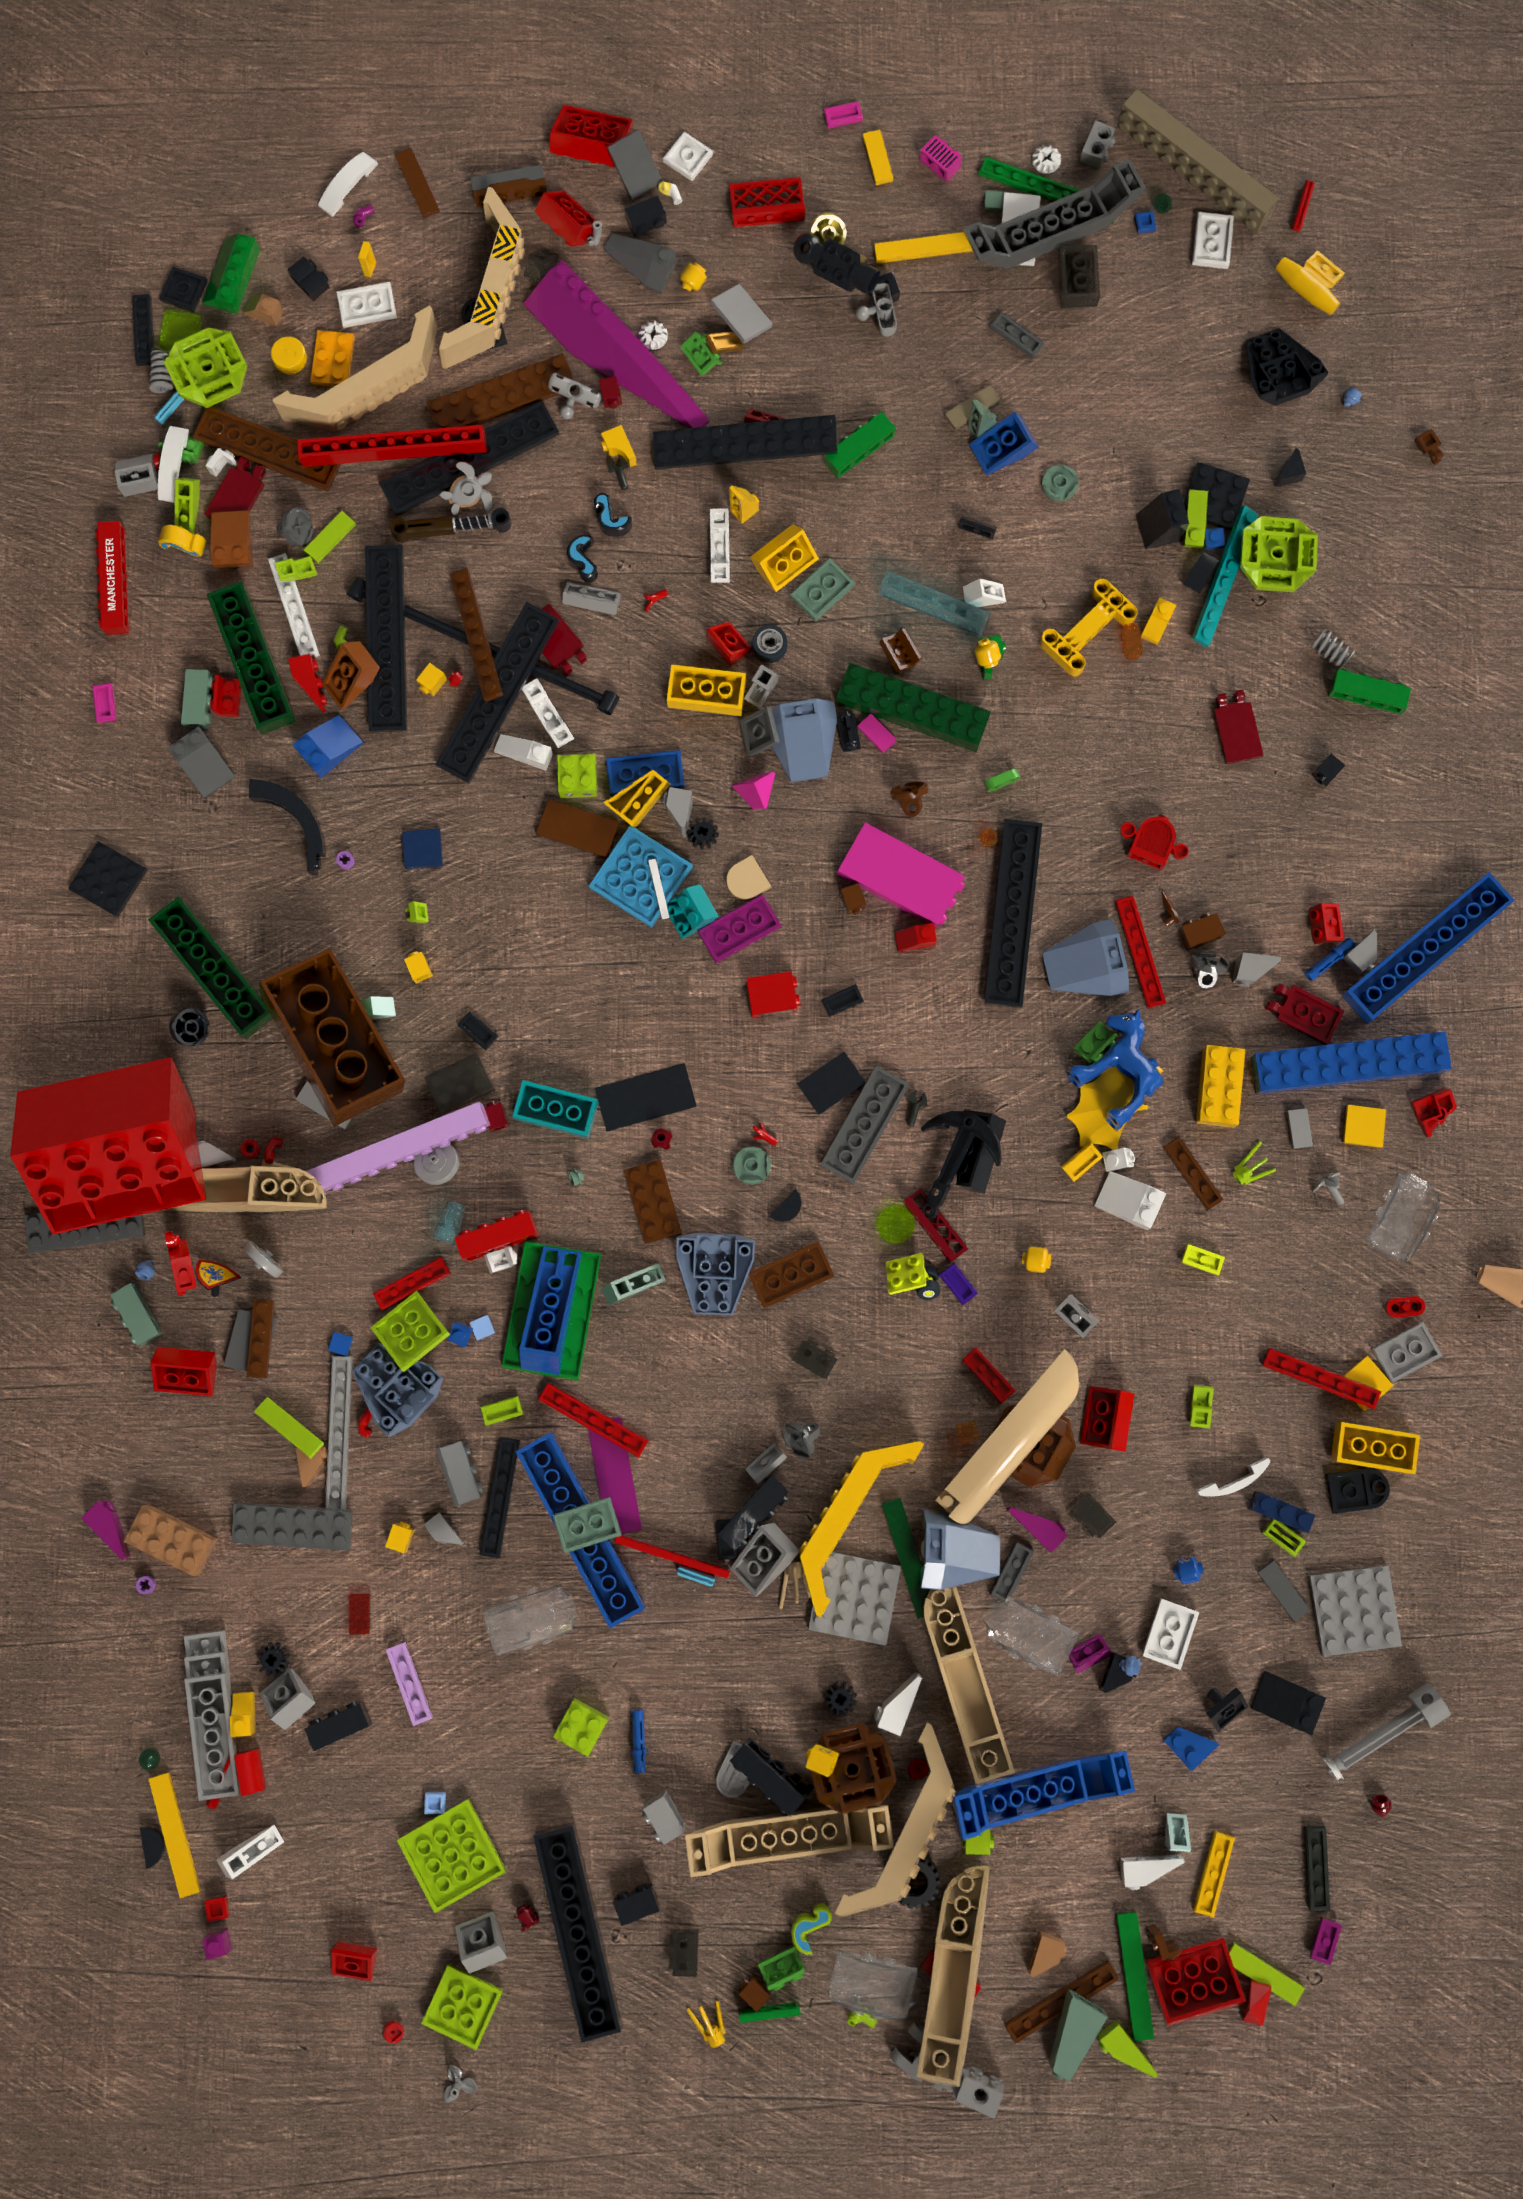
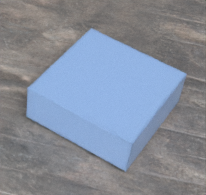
M489 1315L470 1322L477 1341L495 1334Z
M426 1792L424 1814L444 1813L446 1809V1792Z

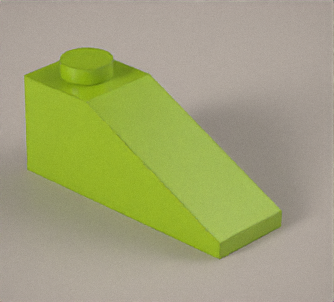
M175 479V525L188 530L192 534L195 533L200 500V480Z
M1189 490L1187 503L1189 525L1184 534L1183 547L1202 548L1204 546L1208 491Z
M1116 2019L1097 2035L1100 2040L1098 2045L1105 2054L1109 2052L1113 2058L1154 2078L1158 2076L1153 2066Z

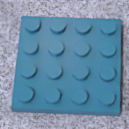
M630 825L588 887L642 923L653 928L661 916L648 860L656 859L666 905L671 901L692 870L693 864Z

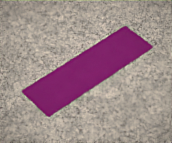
M621 1417L612 1418L614 1421L623 1425ZM588 1429L600 1498H611L621 1534L642 1530L628 1451Z

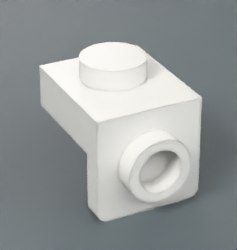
M218 448L214 455L208 458L206 467L212 475L217 477L226 463L233 467H236L237 463L234 459L235 456L228 450L224 452Z
M1121 1148L1102 1153L1106 1172L1134 1167L1135 1156L1130 1148Z
M511 1245L484 1255L490 1274L511 1268L517 1264V1255L512 1250Z

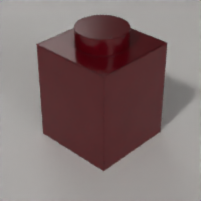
M617 376L600 379L599 384L604 408H616L622 405Z
M497 1101L487 1103V1107H484L490 1122L489 1130L495 1132L510 1127L503 1104L501 1102L497 1103Z

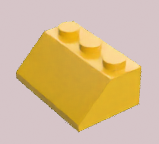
M794 524L750 557L759 574L775 592L819 559L804 530Z

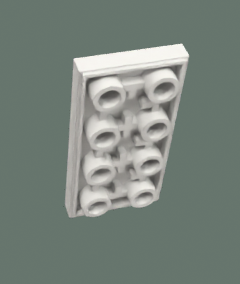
M1004 192L1001 224L1040 207V196ZM1035 258L1019 265L1034 266Z

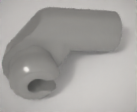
M600 221L593 223V236L587 237L588 246L596 247L600 242L602 234V223Z

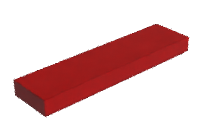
M441 1256L376 1291L373 1295L381 1311L408 1298L415 1291L419 1292L450 1275L451 1272Z

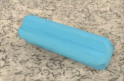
M176 391L157 412L155 419L160 424H163L182 403L184 398L180 397Z
M684 1565L678 1567L677 1575L710 1587L713 1586L715 1576Z

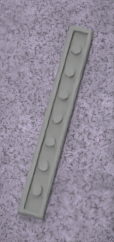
M332 1356L325 1508L346 1510L352 1356Z

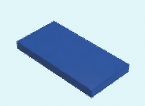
M680 750L606 758L610 796H615L618 792L632 785L633 782L652 770L670 783L669 787L685 788Z

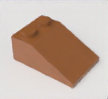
M249 510L212 513L210 551L211 564L216 569L254 567Z
M360 641L342 643L322 683L341 710H345L373 682L380 667Z

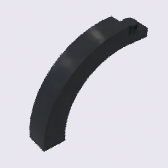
M249 779V798L253 803H267L278 806L292 814L299 821L307 841V872L310 875H318V870H321L322 866L321 858L319 857H326V845L322 829L313 813L298 796L288 789L269 781Z

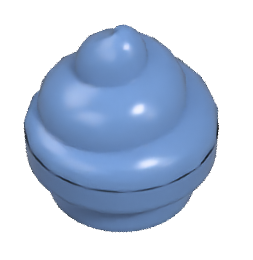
M1350 386L1343 393L1344 406L1359 403L1362 394Z
M147 1260L138 1264L135 1274L139 1278L148 1281L155 1275L153 1261Z
M1129 1656L1121 1660L1119 1666L1128 1676L1138 1675L1141 1661L1136 1659V1656Z

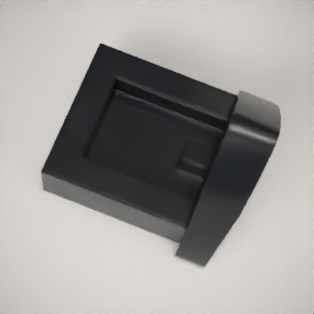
M890 272L880 276L878 284L887 283L890 288L892 302L898 301L900 291L894 273Z

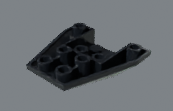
M1280 328L1252 337L1245 342L1252 387L1261 400L1274 406L1309 394L1328 375L1326 367L1317 356Z

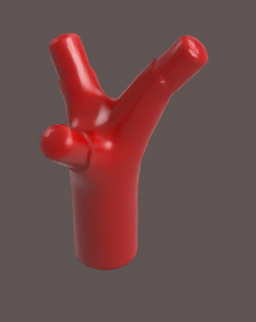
M664 589L651 595L644 594V598L650 600L644 611L648 612L656 601L668 596L667 590Z
M763 1123L759 1124L760 1129L756 1126L752 1127L759 1134L753 1136L754 1140L762 1139L775 1147L779 1140L764 1129Z

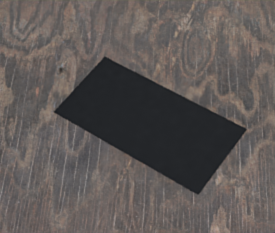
M685 1063L595 1088L607 1132L697 1107Z

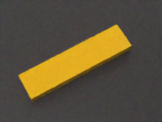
M1214 1831L1193 1907L1194 1912L1214 1918L1235 1837Z

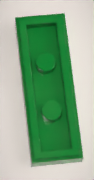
M800 2002L762 2006L757 2012L753 2008L739 2010L740 2023L801 2015Z

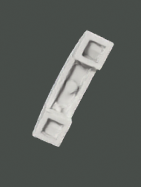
M364 152L354 157L331 181L318 206L333 217L344 204L343 199L363 175L367 177L378 163Z
M170 426L166 434L158 475V500L175 503V479L179 478L183 448H186L188 429Z
M710 509L711 583H730L729 510Z
M536 678L524 685L523 693L557 748L574 739L573 735L562 721L538 679Z
M1263 1458L1248 1465L1250 1474L1223 1487L1218 1488L1216 1483H1210L1194 1492L1200 1496H1221L1241 1490L1254 1482L1265 1471L1270 1460L1269 1458Z

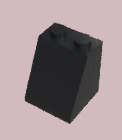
M1180 489L1161 493L1136 514L1145 550L1180 542L1189 525Z

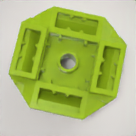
M206 328L174 343L169 356L164 361L180 397L205 408L239 394L248 367L232 333L213 328Z
M1261 516L1242 531L1240 568L1256 590L1294 592L1316 572L1318 535L1299 519ZM1273 553L1278 554L1280 558L1274 557Z

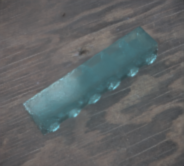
M890 571L886 572L880 585V596L982 637L990 617V612Z

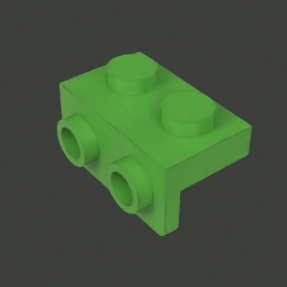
M795 1945L758 1963L768 1991L771 1989L774 1991L779 1990L785 1986L784 1983L790 1980L792 1982L797 1981L805 1973L804 1964Z

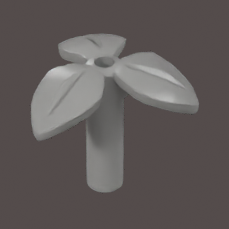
M1340 1172L1330 1173L1326 1175V1178L1320 1179L1315 1184L1312 1192L1314 1193L1323 1185L1327 1186L1337 1205L1343 1204L1344 1200L1338 1191L1340 1184L1337 1176L1341 1175Z
M456 2066L448 2068V2078L454 2084L446 2087L444 2103L454 2101L459 2096L461 2088L465 2093H473L478 2089L473 2079L468 2077L462 2081L460 2080L463 2072Z

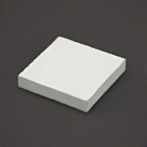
M683 132L664 156L663 162L693 181L712 157L713 151L686 132Z

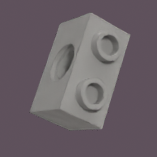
M1072 1294L1055 1310L1082 1338L1099 1322Z

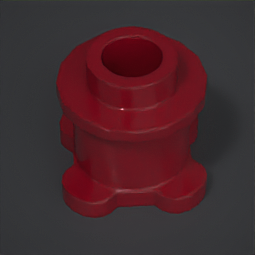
M664 1128L655 1130L652 1135V1146L668 1150L671 1138L673 1137L672 1133ZM665 1136L664 1141H659L658 1138Z
M523 1904L515 1910L517 1914L514 1917L521 1924V1932L539 1922V1916L535 1917L531 1910L532 1905L527 1906Z

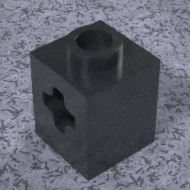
M1331 753L1312 775L1319 784L1327 787L1345 767V764Z

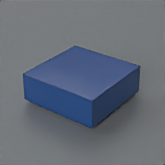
M1153 211L1135 214L1137 233L1156 230Z
M334 1332L328 1351L348 1356L353 1337Z

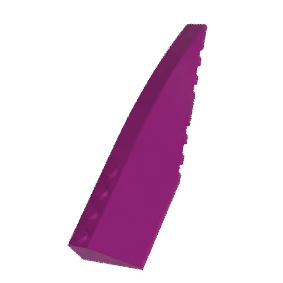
M563 260L548 271L523 303L532 315L573 357L581 359L586 365L597 369L605 377L617 376L618 384L637 397L643 398L648 404L656 406L664 414L672 416L677 422L687 428L704 427L710 422L707 416L654 355Z

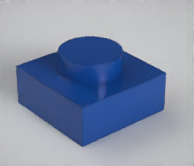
M1223 528L1205 529V550L1224 548Z
M455 1321L448 1341L465 1348L468 1345L473 1328Z

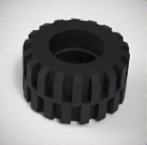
M928 1856L924 1860L920 1858L917 1864L920 1867L919 1870L925 1874V1884L918 1890H909L906 1898L902 1897L899 1901L902 1906L907 1905L910 1909H913V1907L920 1909L921 1905L928 1906L929 1901H934L935 1894H938V1887L940 1885L939 1874L935 1864L932 1863Z

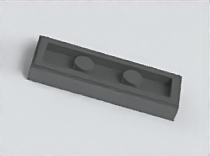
M1002 312L990 324L991 330L1031 359H1034L1044 346L1043 341Z
M1017 1541L1015 1542L990 1592L991 1596L1006 1604L1009 1603L1034 1550Z
M1272 1560L1257 1571L1292 1621L1295 1622L1310 1611L1275 1561Z

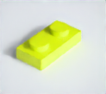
M1187 1244L1181 1263L1219 1276L1225 1257Z

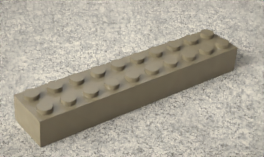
M1138 89L1126 100L1118 121V126L1123 132L1131 135L1137 143H1141L1150 153L1158 156L1164 164L1175 169L1179 175L1184 176L1193 186H1197L1207 197L1215 200L1220 207L1228 210L1234 218L1241 220L1250 230L1256 233L1261 230L1273 214L1279 199L1276 195Z

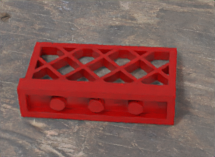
M801 177L729 184L734 227L805 221V202L803 199ZM798 184V188L794 192L788 188L790 185ZM777 186L780 189L774 193L770 188ZM754 188L762 190L758 195L752 192ZM734 190H742L744 193L739 197L734 193ZM783 192L790 195L786 200L780 197ZM766 193L772 196L768 202L762 198ZM747 195L754 198L750 203L744 200ZM793 198H795V199H797L798 201H800V203H789V202H790ZM775 200L782 203L780 205H772ZM758 201L764 205V206L754 207V205H755ZM739 203L746 206L745 208L736 209V206Z

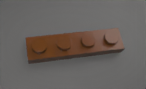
M253 1300L246 1377L268 1378L275 1300Z

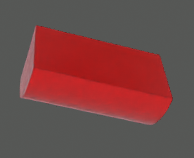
M260 1748L236 1754L234 1758L241 1797L265 1790L266 1783Z

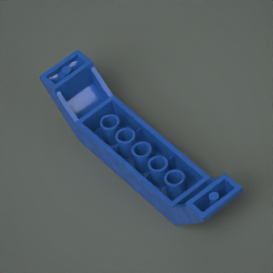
M1123 1750L1067 1759L967 1786L952 1796L961 1840L980 1836L982 1832L990 1828L1090 1800L1122 1796L1135 1792L1127 1752Z

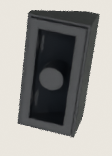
M966 516L961 517L958 527L989 539L994 538L997 530L996 526Z

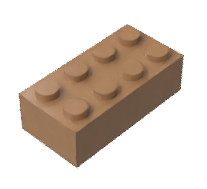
M148 1504L141 1506L124 1542L192 1576H198L201 1574L218 1538Z

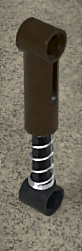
M497 508L487 516H475L472 518L467 516V518L462 519L460 517L455 519L453 516L413 520L396 518L390 523V531L397 542L404 543L409 539L455 535V532H458V530L466 531L467 529H472L474 531L476 528L482 530L488 527L489 529H496V531L504 533L510 530L512 522L506 509ZM500 518H505L504 522H497ZM404 528V531L397 533L398 529Z

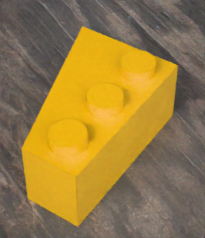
M652 770L603 803L632 827L636 828L670 786V783L656 771Z

